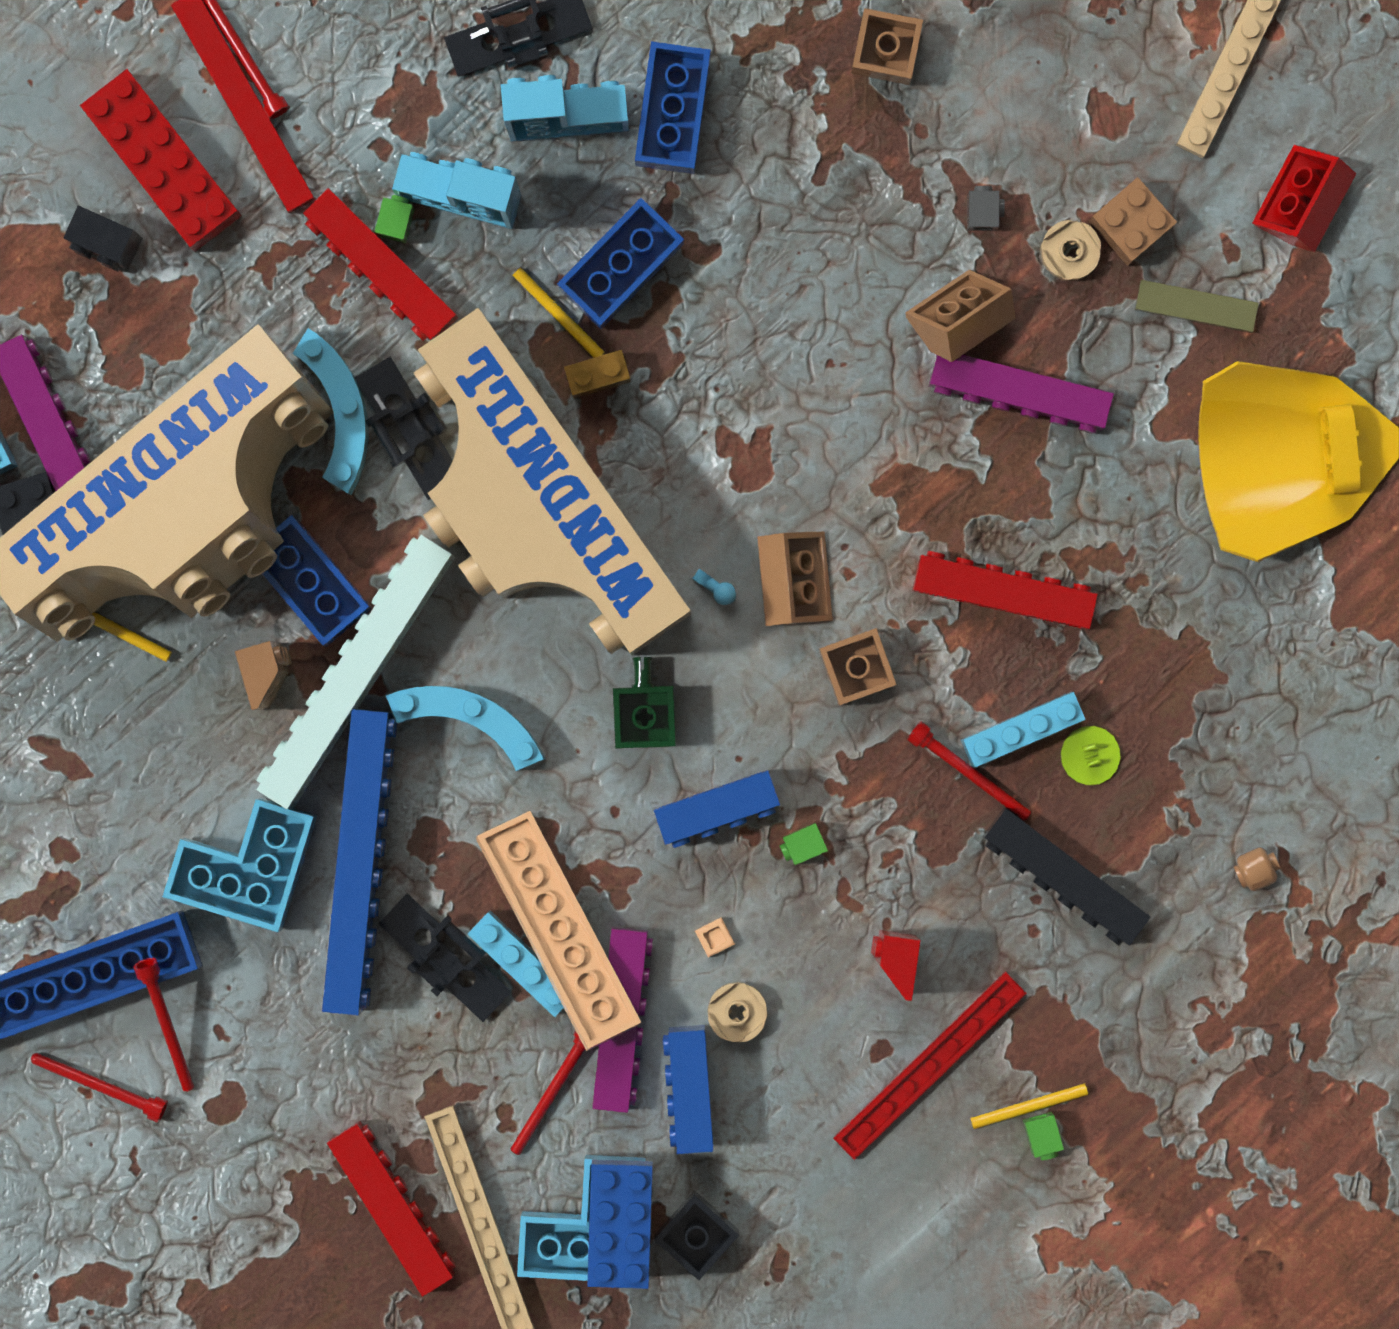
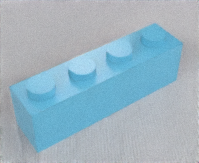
M1069 692L961 739V742L972 767H978L1086 719L1074 692Z
M489 911L472 928L468 935L546 1010L556 1017L564 1007L537 955L495 914Z

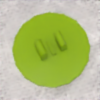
M1096 726L1080 727L1071 732L1065 739L1061 749V762L1067 775L1076 782L1085 785L1101 784L1110 779L1118 769L1121 759L1120 748L1114 736L1105 729Z

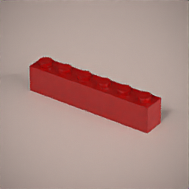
M329 188L303 213L308 219L305 225L316 236L322 233L329 240L326 246L338 258L343 254L351 262L347 267L358 278L365 275L372 282L368 287L380 299L386 296L393 303L390 309L401 320L407 317L414 324L411 330L423 342L427 338L431 341L447 330L458 318Z
M927 551L926 556H919L912 587L914 592L1080 629H1090L1098 595L1091 592L1090 586L1074 583L1073 588L1061 586L1062 580L1044 577V582L1033 580V574L1015 570L1014 575L1003 573V567L986 564L985 569L974 567L973 560L957 557L956 562L944 560L945 554Z
M358 1121L331 1138L327 1145L423 1297L452 1279L455 1274L453 1269L456 1265L448 1252L443 1254L437 1245L440 1239L431 1226L428 1228L425 1226L421 1219L424 1213L416 1201L411 1203L405 1192L408 1191L404 1180L400 1175L395 1177L389 1168L392 1162L384 1150L379 1152L373 1141L376 1140V1136L368 1124L363 1126L361 1121Z

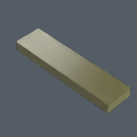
M1141 280L1135 310L1252 333L1259 303Z

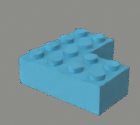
M555 75L539 76L538 81L526 82L525 78L508 79L507 84H501L503 118L510 141L629 131L625 85H619L618 81H605L600 83L601 87L589 88L588 84H574L570 86L571 89L564 90L562 79H556Z
M410 152L409 156L401 155L392 187L395 195L407 198L413 203L501 227L513 228L522 195L516 177L511 175V170L494 166L493 170L481 167V162L469 158H464V162L456 160L455 164L445 160H439V164L428 161L427 156L416 152Z
M261 798L256 799L239 854L187 838L180 839L162 897L274 932L282 931L317 816L294 808L285 809L277 803Z
M586 1155L581 1214L522 1211L517 1277L587 1281L592 1160L646 1161V1158Z

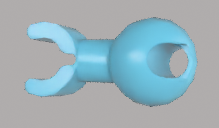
M698 569L692 578L711 591L718 604L728 605L735 601L736 592L732 584L728 582L719 583L701 569Z

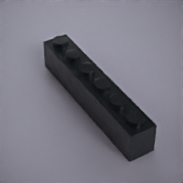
M1006 808L1002 809L982 836L987 840L984 846L998 856L1002 852L1011 858L1009 864L1020 873L1024 874L1026 870L1036 876L1033 880L1036 885L1046 892L1052 888L1060 894L1057 898L1059 902L1070 910L1076 906L1084 912L1081 916L1083 920L1094 928L1100 924L1108 930L1105 936L1118 946L1122 942L1130 946L1151 918V916Z

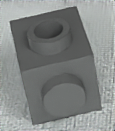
M975 186L974 191H969L967 194V231H997L999 228V217H1004L1005 200L999 199V191H992L991 186Z

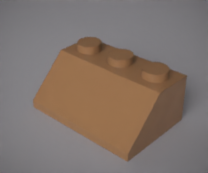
M971 270L966 271L905 312L907 320L930 352L950 362L958 359L1015 319L1011 288Z
M794 532L758 536L766 626L833 621L825 532Z
M273 641L235 651L252 710H266L270 708L289 673L288 665L292 664L288 648L283 647L281 643Z

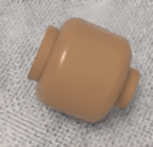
M1258 847L1240 855L1237 858V865L1234 866V869L1243 889L1248 887L1251 891H1258L1277 881L1276 871L1281 869L1274 852L1267 854L1264 848Z

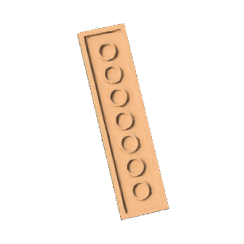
M531 811L478 835L476 840L586 1051L640 1025L641 1020Z

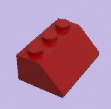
M1293 145L1252 224L1292 246L1315 253L1357 173L1339 157Z
M879 930V936H873L871 954L904 999L912 1001L921 940L912 934Z

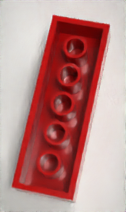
M128 69L124 70L79 105L194 252L242 216Z

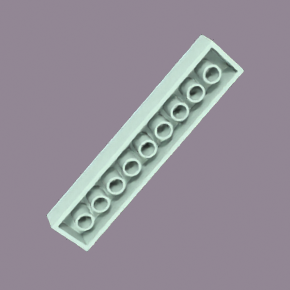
M420 535L418 539L414 537L411 539L404 551L407 557L402 565L396 563L388 575L391 582L385 590L380 588L371 602L375 605L369 615L365 613L362 615L355 626L358 633L353 640L347 639L338 654L342 658L337 665L331 664L322 678L325 684L322 689L313 691L306 702L309 709L304 716L298 715L289 730L293 734L288 741L284 742L282 740L273 753V756L276 757L273 765L265 766L256 781L260 785L256 790L285 809H292L296 806L349 724L352 709L360 707L456 558L423 535Z

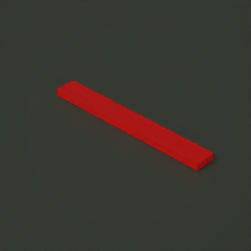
M178 0L171 4L173 11L288 213L314 200L313 194L271 120L263 110V106L202 0Z
M1005 971L852 1118L833 1139L855 1160L1027 993Z

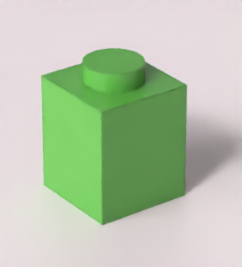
M392 195L391 199L383 197L374 231L376 236L406 244L415 211L413 205L409 204V199L397 195Z
M816 823L783 836L782 838L785 843L779 845L786 861L793 860L794 865L828 851Z
M1052 1112L1023 1119L1031 1152L1035 1158L1040 1157L1041 1160L1052 1159L1058 1156V1151L1064 1150L1056 1119Z

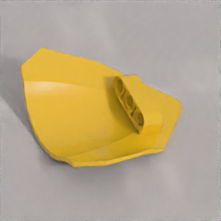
M1237 361L1203 381L1198 429L1200 469L1209 515L1216 532L1220 550L1260 562L1350 520L1399 458V427L1337 377Z

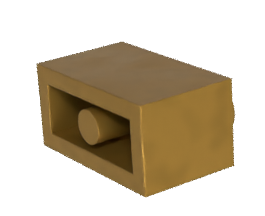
M622 350L564 367L574 399L631 382Z

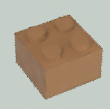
M864 8L851 74L910 85L923 20Z
M1137 177L1094 214L1089 223L1123 262L1129 266L1167 233L1177 221Z
M877 628L818 649L838 705L897 685Z

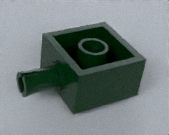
M641 657L632 658L634 685H631V688H613L615 749L676 746L674 687H655V684H652V657H644V670L641 669ZM644 708L647 709L648 714H653V720L648 721V726H642L641 721H636V715L641 714V709Z

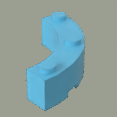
M308 328L292 354L307 364L318 376L330 398L335 418L334 448L322 478L352 495L365 465L369 441V427L366 424L368 419L366 405L361 389L354 378L355 376L345 361L322 337Z
M424 686L400 690L386 695L397 723L421 717L439 716L471 724L488 734L498 743L511 760L516 771L545 759L531 733L516 717L496 702L479 694L452 687Z

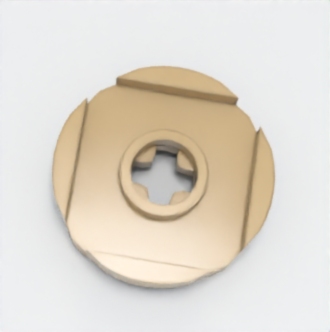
M1064 220L1055 224L1045 234L1040 246L1041 259L1045 268L1053 276L1063 281L1079 280L1086 277L1095 269L1100 258V239L1095 230L1083 222ZM1069 243L1071 246L1075 244L1078 246L1076 258L1064 255L1063 252L1066 250L1064 244Z
M743 982L725 984L714 992L708 1005V1021L712 1030L720 1038L731 1042H746L755 1038L764 1028L767 1018L766 1002L762 994L755 987ZM735 1004L737 1007L743 1005L745 1007L742 1020H739L737 1017L734 1019L730 1018L729 1015L732 1012L730 1007Z

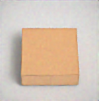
M722 917L695 930L708 958L735 945Z

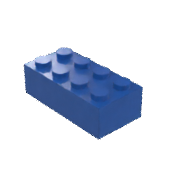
M651 41L635 166L695 174L711 49Z
M640 198L557 283V286L586 316L602 329L684 245V239Z
M291 515L276 527L284 542L274 550L277 554L274 564L262 574L318 641L327 647L356 623L364 613H368L372 607L300 521Z
M765 770L661 806L653 811L665 845L672 843L673 848L690 843L689 837L700 833L701 837L705 838L719 833L718 827L729 823L730 828L747 823V816L757 813L758 817L762 818L776 813L774 807L779 806L780 803L769 771Z
M705 1025L669 1027L668 1035H663L664 1056H670L671 1065H665L666 1086H672L673 1095H667L668 1117L674 1116L675 1125H670L669 1129L670 1146L677 1147V1154L713 1152Z
M592 1160L587 1287L649 1288L653 1161Z

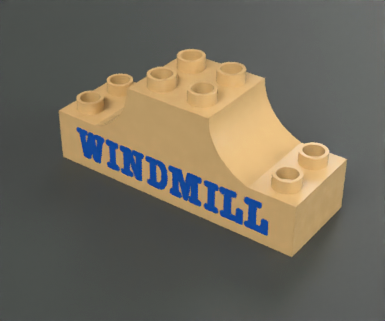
M479 308L418 349L426 364L413 372L438 408L450 400L454 401L459 425L458 443L453 462L444 478L435 488L428 492L436 506L423 516L444 545L446 544L448 548L461 540L471 556L458 566L479 595L481 594L484 597L495 589L498 595L506 599L514 593L533 587H557L576 592L593 601L602 614L592 620L589 625L610 654L625 646L629 653L634 655L691 615V610Z
M257 324L0 537V596L16 616L56 642L60 641L63 637L65 640L70 641L82 636L95 622V617L92 615L93 612L105 602L125 596L148 595L168 600L190 618H193L197 613L205 617L217 612L229 600L230 593L227 589L244 574L249 578L261 575L276 561L277 554L274 550L284 540L276 530L271 509V492L275 474L284 455L296 444L301 448L310 446L324 435L328 428L325 420L333 414L332 408L288 355Z

